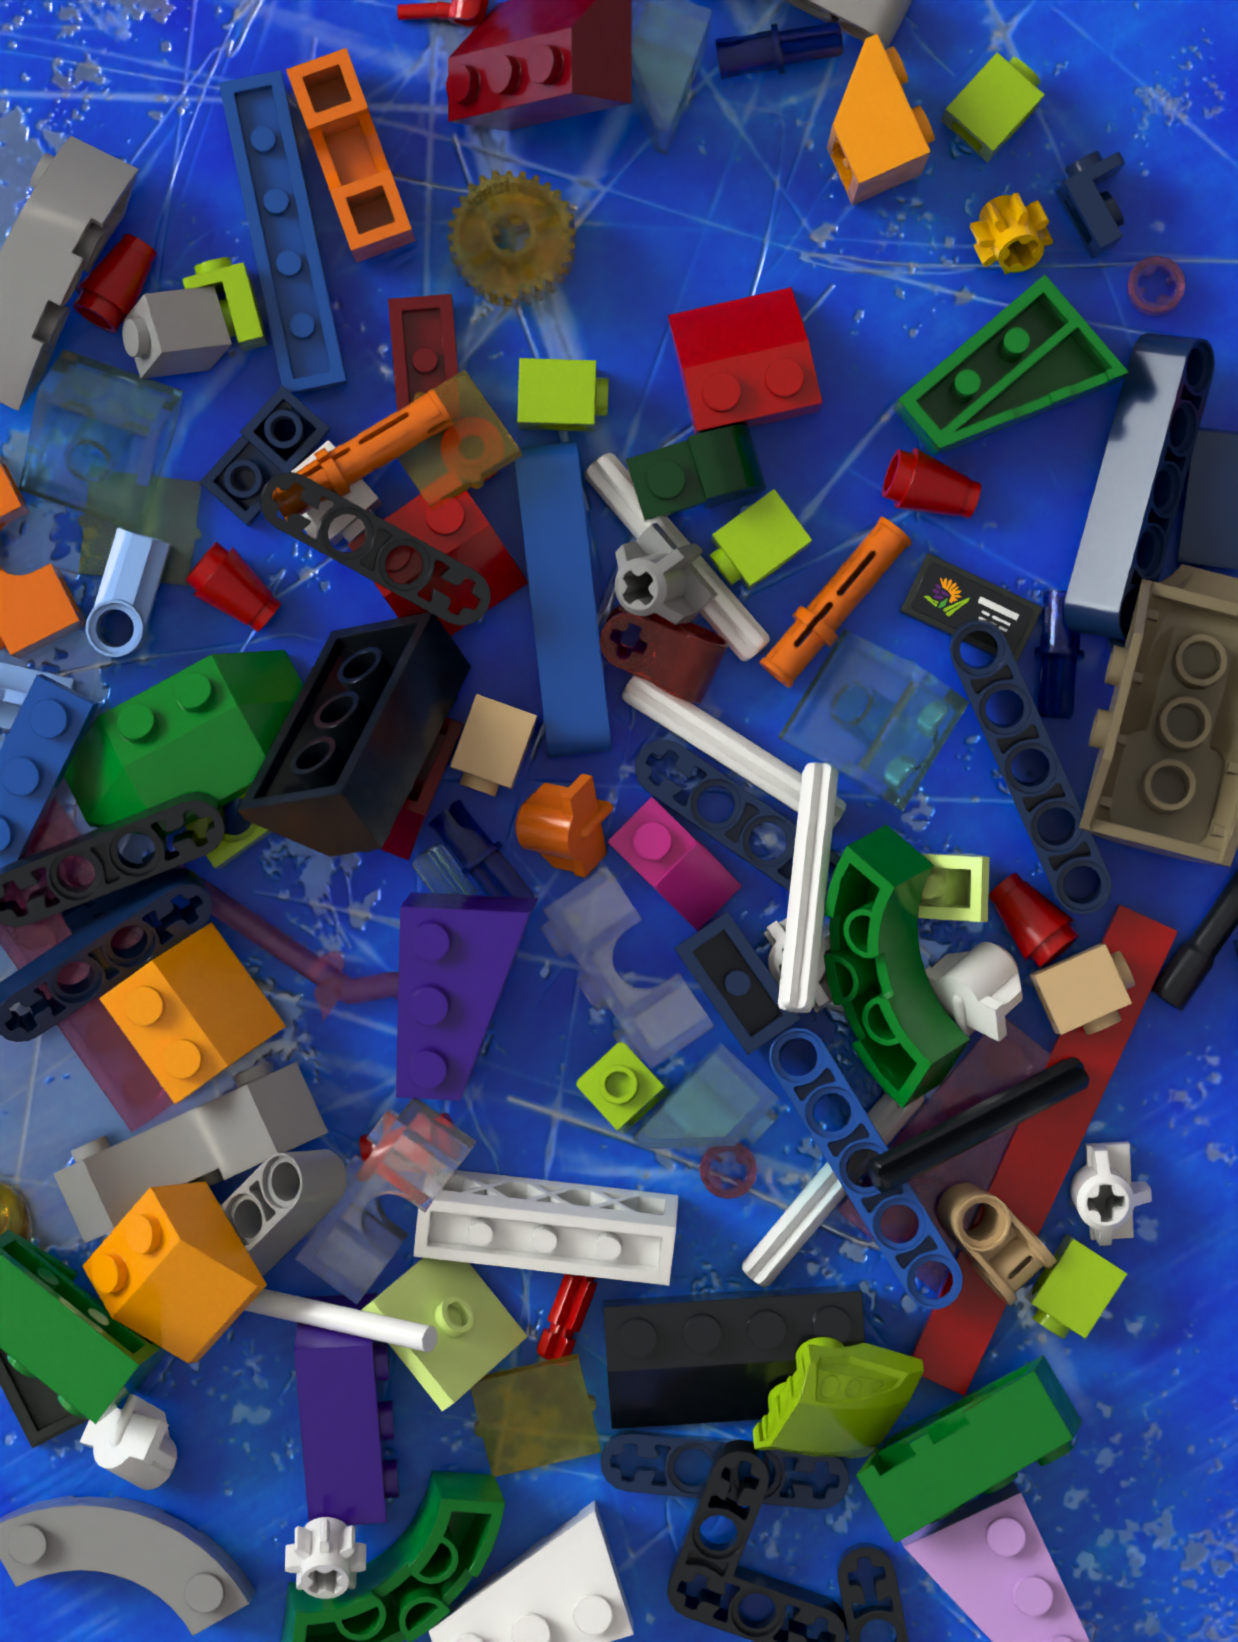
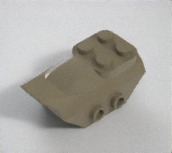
M1182 564L1172 575L1158 583L1146 579L1141 580L1125 647L1114 645L1104 683L1115 687L1109 711L1098 708L1093 722L1089 746L1098 748L1099 751L1079 828L1121 845L1179 860L1231 867L1238 848V578Z

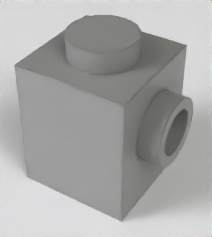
M214 286L146 293L123 320L122 336L124 347L128 355L134 357L140 379L209 371L232 345Z

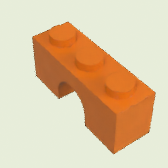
M347 48L286 69L355 262L357 263L415 242L411 225L383 152Z
M0 454L1 533L10 522L30 513V510L3 456ZM50 563L26 575L8 574L0 565V650L7 648L11 656L21 659L86 626V621L58 567Z

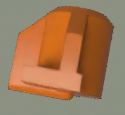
M581 774L569 787L544 783L521 804L515 819V834L522 848L539 852L554 868L574 872L575 876L586 878L607 855L601 823L613 811V805L608 801L597 799L593 776Z

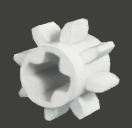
M316 1518L308 1522L305 1527L297 1526L295 1528V1544L286 1545L285 1572L297 1573L296 1589L304 1590L307 1594L316 1598H335L343 1594L348 1588L355 1589L357 1572L366 1570V1544L355 1543V1527L353 1525L347 1526L343 1521L336 1518Z

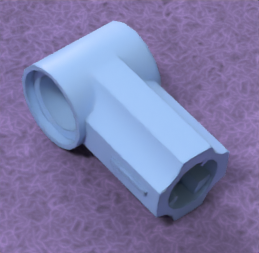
M117 528L94 608L86 620L85 632L88 642L97 652L109 657H120L133 653L142 646L147 637L148 621L172 544ZM113 609L127 613L134 625V632L130 641L123 646L110 644L101 633V621L104 615Z

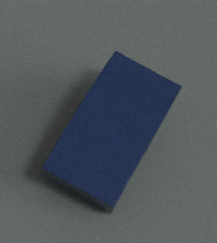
M282 385L240 431L242 436L202 478L200 483L247 526H250L262 513L260 495L269 479L280 473L293 471L314 452L331 429Z
M1199 427L1189 464L1177 563L1238 570V432Z

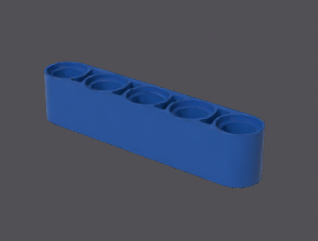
M577 441L514 448V459L548 757L612 751Z
M791 1028L783 1031L774 1039L770 1047L769 1062L773 1073L908 1296L917 1305L926 1309L938 1310L949 1306L958 1298L962 1289L963 1275L958 1262L909 1182L892 1190L880 1192L874 1186H858L850 1179L848 1163L856 1152L866 1149L873 1150L880 1155L889 1149L825 1043L814 1032L805 1028ZM795 1040H806L812 1043L817 1052V1062L814 1069L803 1076H793L787 1073L781 1063V1054L784 1047ZM830 1094L844 1097L851 1108V1117L848 1124L835 1132L823 1130L817 1124L814 1117L818 1101ZM895 1205H905L911 1208L919 1220V1229L916 1235L910 1241L904 1243H895L889 1240L881 1228V1219L884 1212ZM939 1261L950 1269L953 1276V1284L947 1294L939 1298H928L918 1291L915 1284V1273L923 1263Z

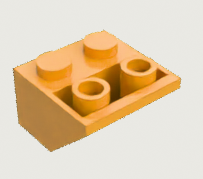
M878 34L870 36L864 41L832 124L826 147L852 205L920 176L930 154L929 143L935 141L933 130L924 110L920 105L911 108L904 94L902 85L908 83V76L894 46L884 49Z

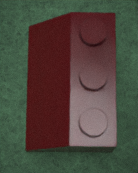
M509 0L498 3L448 58V77L446 81L448 122L510 131L632 103V0Z

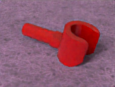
M452 0L451 3L438 1L436 3L398 4L397 17L398 20L438 18L439 20H449L460 26L475 28L485 18L489 0Z

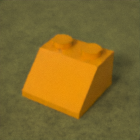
M213 922L159 955L99 998L174 1104L184 1101L287 1026Z
M206 1181L150 1187L82 1266L112 1319L188 1364L198 1362L267 1286Z

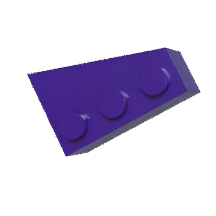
M410 892L400 906L396 1097L461 1100L472 1078L538 898Z
M377 1293L304 1298L362 1310L377 1297ZM297 1323L294 1357L309 1522L316 1518L332 1517L343 1521L346 1525L387 1523L388 1498H399L398 1460H387L386 1440L395 1439L393 1400L383 1401L382 1381L390 1380L389 1344Z

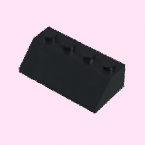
M427 612L331 632L238 808V812L244 820L329 857L356 852L365 853L383 847L385 841L390 836L392 826L407 796L413 789L414 782L429 751L436 742V737L452 705L457 700L458 693L471 668V665L438 617Z
M858 1284L604 1300L603 1310L612 1429L761 1420L764 1415L769 1413L768 1395L771 1390L777 1385L787 1382V1378L793 1376L797 1370L795 1355L798 1348L804 1342L817 1337H829L838 1340L845 1347L865 1343L862 1291Z

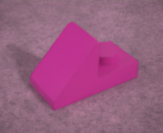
M653 797L607 841L696 931L742 887L699 841L694 839Z

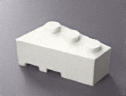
M596 1501L591 1502L580 1510L579 1514L550 1535L540 1539L524 1554L499 1572L496 1571L449 1606L451 1611L429 1630L432 1642H612L634 1635L632 1615Z

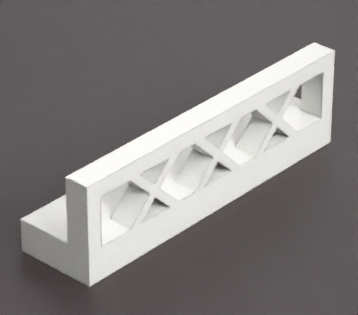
M443 1169L442 1172H424L419 1196L413 1257L669 1286L677 1225L678 1195L453 1169Z

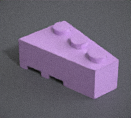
M1014 1482L961 1506L951 1515L935 1523H930L901 1540L903 1547L992 1642H1090L1027 1504Z

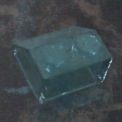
M633 0L632 103L655 151L668 156L710 38L713 10L686 0Z
M63 349L38 388L19 490L138 532L143 524L173 442L184 391L148 378L140 379V376Z
M844 629L778 738L818 763L830 765L839 772V776L903 811L970 702L927 670Z
M719 1041L632 1132V1138L641 1148L735 1146L743 1137H746L753 1144L779 1117L777 1112L771 1107L780 1098Z

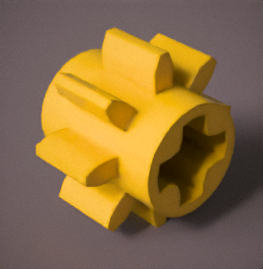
M1019 193L1002 195L990 200L982 208L979 214V221L970 223V229L977 241L973 246L982 265L987 267L998 260L1004 274L1023 272L1032 268L1042 258L1044 246L1053 243V239L1046 227L1050 221L1038 200L1025 207Z

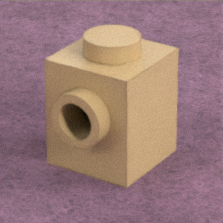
M476 694L450 765L452 769L463 772L459 784L493 797L496 796L499 786L513 790L538 721L537 715Z
M1097 944L1029 974L1054 1033L1059 1035L1083 1026L1086 1035L1101 1031L1120 1022L1122 1019L1118 1009L1132 1004L1126 989L1135 986L1131 971L1122 953L1117 951L1110 954L1106 944Z

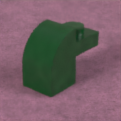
M747 424L733 425L688 437L686 441L626 459L627 468L645 523L704 505L705 509L764 491L767 487Z

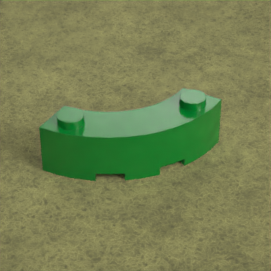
M886 824L847 845L835 868L824 909V916L830 917V952L824 955V962L834 1005H843L848 1021L858 1039L851 1043L854 1050L884 1091L904 1108L943 1082L967 1046L970 1038L954 1023L939 1002L928 980L920 954L918 941L919 905L926 880L934 865Z
M431 1470L424 1499L415 1517L402 1535L387 1550L366 1564L365 1571L357 1572L355 1589L348 1588L343 1594L335 1598L320 1599L307 1594L304 1590L296 1589V1582H288L281 1642H402L405 1639L408 1642H412L430 1630L451 1611L449 1605L464 1590L471 1578L479 1576L493 1549L505 1507V1501L495 1476L490 1474Z

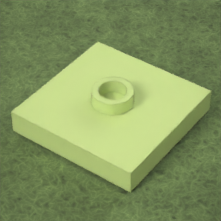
M421 1258L362 1309V1311L430 1325L436 1328L438 1339L436 1346L431 1352L393 1344L389 1345L441 1411H444L460 1399L528 1337L471 1264L466 1262Z

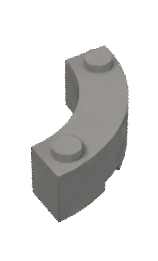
M71 135L55 156L45 153L38 162L30 182V187L34 190L26 201L0 250V403L17 411L22 408L44 379L53 351L70 313V307L65 304L76 289L82 272L88 273L91 271L107 241L124 218L139 171L138 168Z
M268 1061L233 1076L238 1089L112 1147L105 1135L70 1151L75 1164L53 1174L84 1243L111 1233L150 1187L204 1181L207 1182L208 1186H212L263 1163L275 1153L288 1152L328 1133L297 1062L275 1072L272 1071Z
M64 1496L40 1501L0 1517V1559L16 1587L30 1580L63 1571L84 1570L113 1574L131 1580L160 1597L183 1620L193 1636L248 1605L256 1592L242 1569L203 1531L199 1532L187 1523L165 1513L164 1509L141 1501L117 1496L114 1498Z

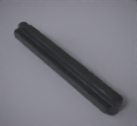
M1076 1057L1064 1059L868 1161L866 1169L874 1187L880 1192L892 1190L1086 1089L1090 1080L1087 1072L1084 1070L1083 1063Z

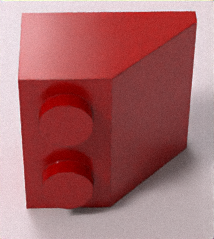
M792 287L668 315L694 435L739 424H747L748 428L820 411L823 403L809 341Z
M454 471L383 519L472 568L483 576L490 588L491 596L487 612L528 584V581ZM365 533L347 544L352 551L362 545ZM407 545L398 546L387 555L385 561L386 572L394 582L400 584L409 583L419 576L422 569V559L413 547ZM436 560L431 579L417 593L418 596L428 601L431 588H434L451 599L450 606L448 607L451 613L456 614L462 606L473 609L478 598L470 593L473 582L468 578H464L460 585H453L438 577L447 568V565ZM374 582L398 618L428 612ZM438 617L450 636H453L467 626H458Z

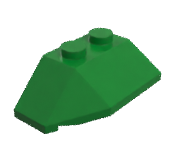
M285 650L211 654L99 715L80 742L64 775L87 824L90 827L101 828L193 792L209 794L217 799L222 806L247 793L304 685ZM194 810L187 811L185 824L168 833L166 832L165 820H160L157 823L165 832V836H168L199 819ZM131 832V833H136V834H143V835H145L144 833H140V832Z

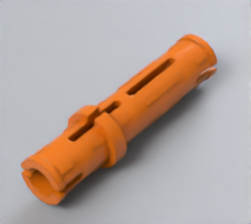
M431 389L411 404L394 412L346 443L337 446L329 452L326 448L314 454L316 460L307 464L296 473L344 497L351 492L349 486L418 446V444L431 436L453 426L454 423L434 389ZM293 483L287 491L276 488L272 494V499L279 504V510L285 520L292 512L303 515L313 508L300 499L303 488L299 484ZM321 497L320 503L328 499H326L325 497Z
M881 516L876 526L838 568L837 572L806 608L800 605L792 614L795 622L766 657L759 661V664L777 681L787 688H791L794 680L824 645L830 648L839 638L835 633L837 629L873 589L874 585L903 550L911 545V539L894 523Z

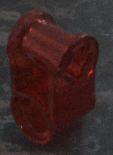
M621 604L615 607L608 616L600 637L601 651L608 662L617 668H621L654 683L663 691L677 698L692 703L703 702L729 646L728 642L721 636L695 623L675 625L656 613L647 616L634 615L625 610ZM630 623L641 628L640 639H637L633 647L626 646L621 642L623 639L622 631H625Z

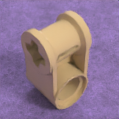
M968 1182L955 1184L947 1189L940 1198L937 1207V1217L942 1229L971 1261V1266L982 1280L1008 1306L1017 1301L1016 1292L1041 1268L1051 1269L1057 1263V1260L1048 1248L1027 1226L1016 1218L1005 1203L980 1186ZM983 1203L985 1213L981 1223L972 1230L964 1231L963 1218L966 1211L974 1204Z

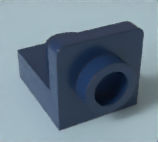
M1095 151L1077 160L1065 169L1069 178L1064 180L1056 191L1092 259L1115 247L1123 237L1118 227L1124 225V219L1116 201L1108 191L1099 193L1096 187L1097 184L1116 175L1124 166L1125 161L1120 152L1103 159L1100 152Z

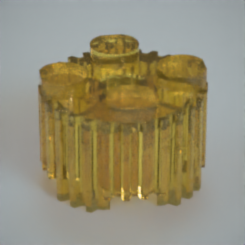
M497 170L492 171L491 179H487L484 175L480 176V184L478 186L472 183L467 185L469 194L467 197L463 195L459 197L460 208L453 207L452 215L454 220L448 222L450 234L447 235L452 263L455 265L458 277L462 276L466 288L472 286L475 296L483 295L487 303L502 308L511 305L514 308H518L520 301H525L527 306H531L532 299L535 297L540 301L545 300L544 293L546 291L554 294L556 292V282L563 284L566 281L565 276L571 272L576 257L575 245H577L574 215L570 213L568 201H562V192L559 189L552 191V185L549 182L540 185L539 176L535 175L529 180L526 179V172L523 171L520 172L518 177H514L512 171H506V175L500 176ZM510 226L516 234L526 231L530 235L529 238L523 240L524 248L515 252L510 248L500 249L496 245L503 242L500 231Z

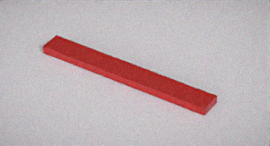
M1120 904L1116 906L1099 944H1106L1110 954L1120 951L1126 960L1135 982V986L1126 989L1132 1004L1118 1009L1122 1019L1120 1022L1101 1031L1086 1035L1083 1026H1080L1062 1035H1057L1041 1071L1064 1059L1076 1057L1083 1063L1084 1070L1089 1076V1085L1086 1089L1015 1126L986 1191L1005 1203L1016 1218L1037 1237L1178 932ZM983 1203L979 1204L968 1230L974 1229L983 1220L985 1213ZM959 1248L955 1259L960 1266L963 1279L962 1289L958 1298L947 1307L938 1310L931 1309L910 1356L922 1359L924 1368L922 1377L965 1396L1007 1304L982 1280L971 1266V1261ZM950 1270L937 1298L944 1296L951 1289L953 1276Z

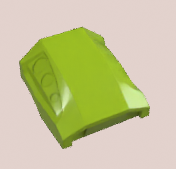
M817 1337L804 1342L798 1348L795 1355L797 1370L793 1376H789L787 1382L774 1387L768 1395L769 1413L764 1415L762 1423L757 1422L752 1430L754 1449L781 1450L814 1457H847L854 1459L868 1456L882 1443L911 1400L924 1372L922 1359L868 1343L845 1347L838 1340L829 1337Z

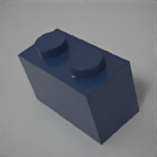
M724 912L674 947L747 1055L801 1019L798 1013L788 1012L779 1008V985L728 912Z

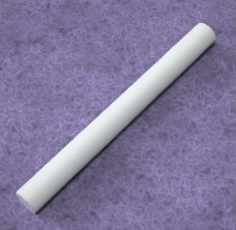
M263 1289L244 1310L424 1352H431L436 1346L438 1333L434 1326Z

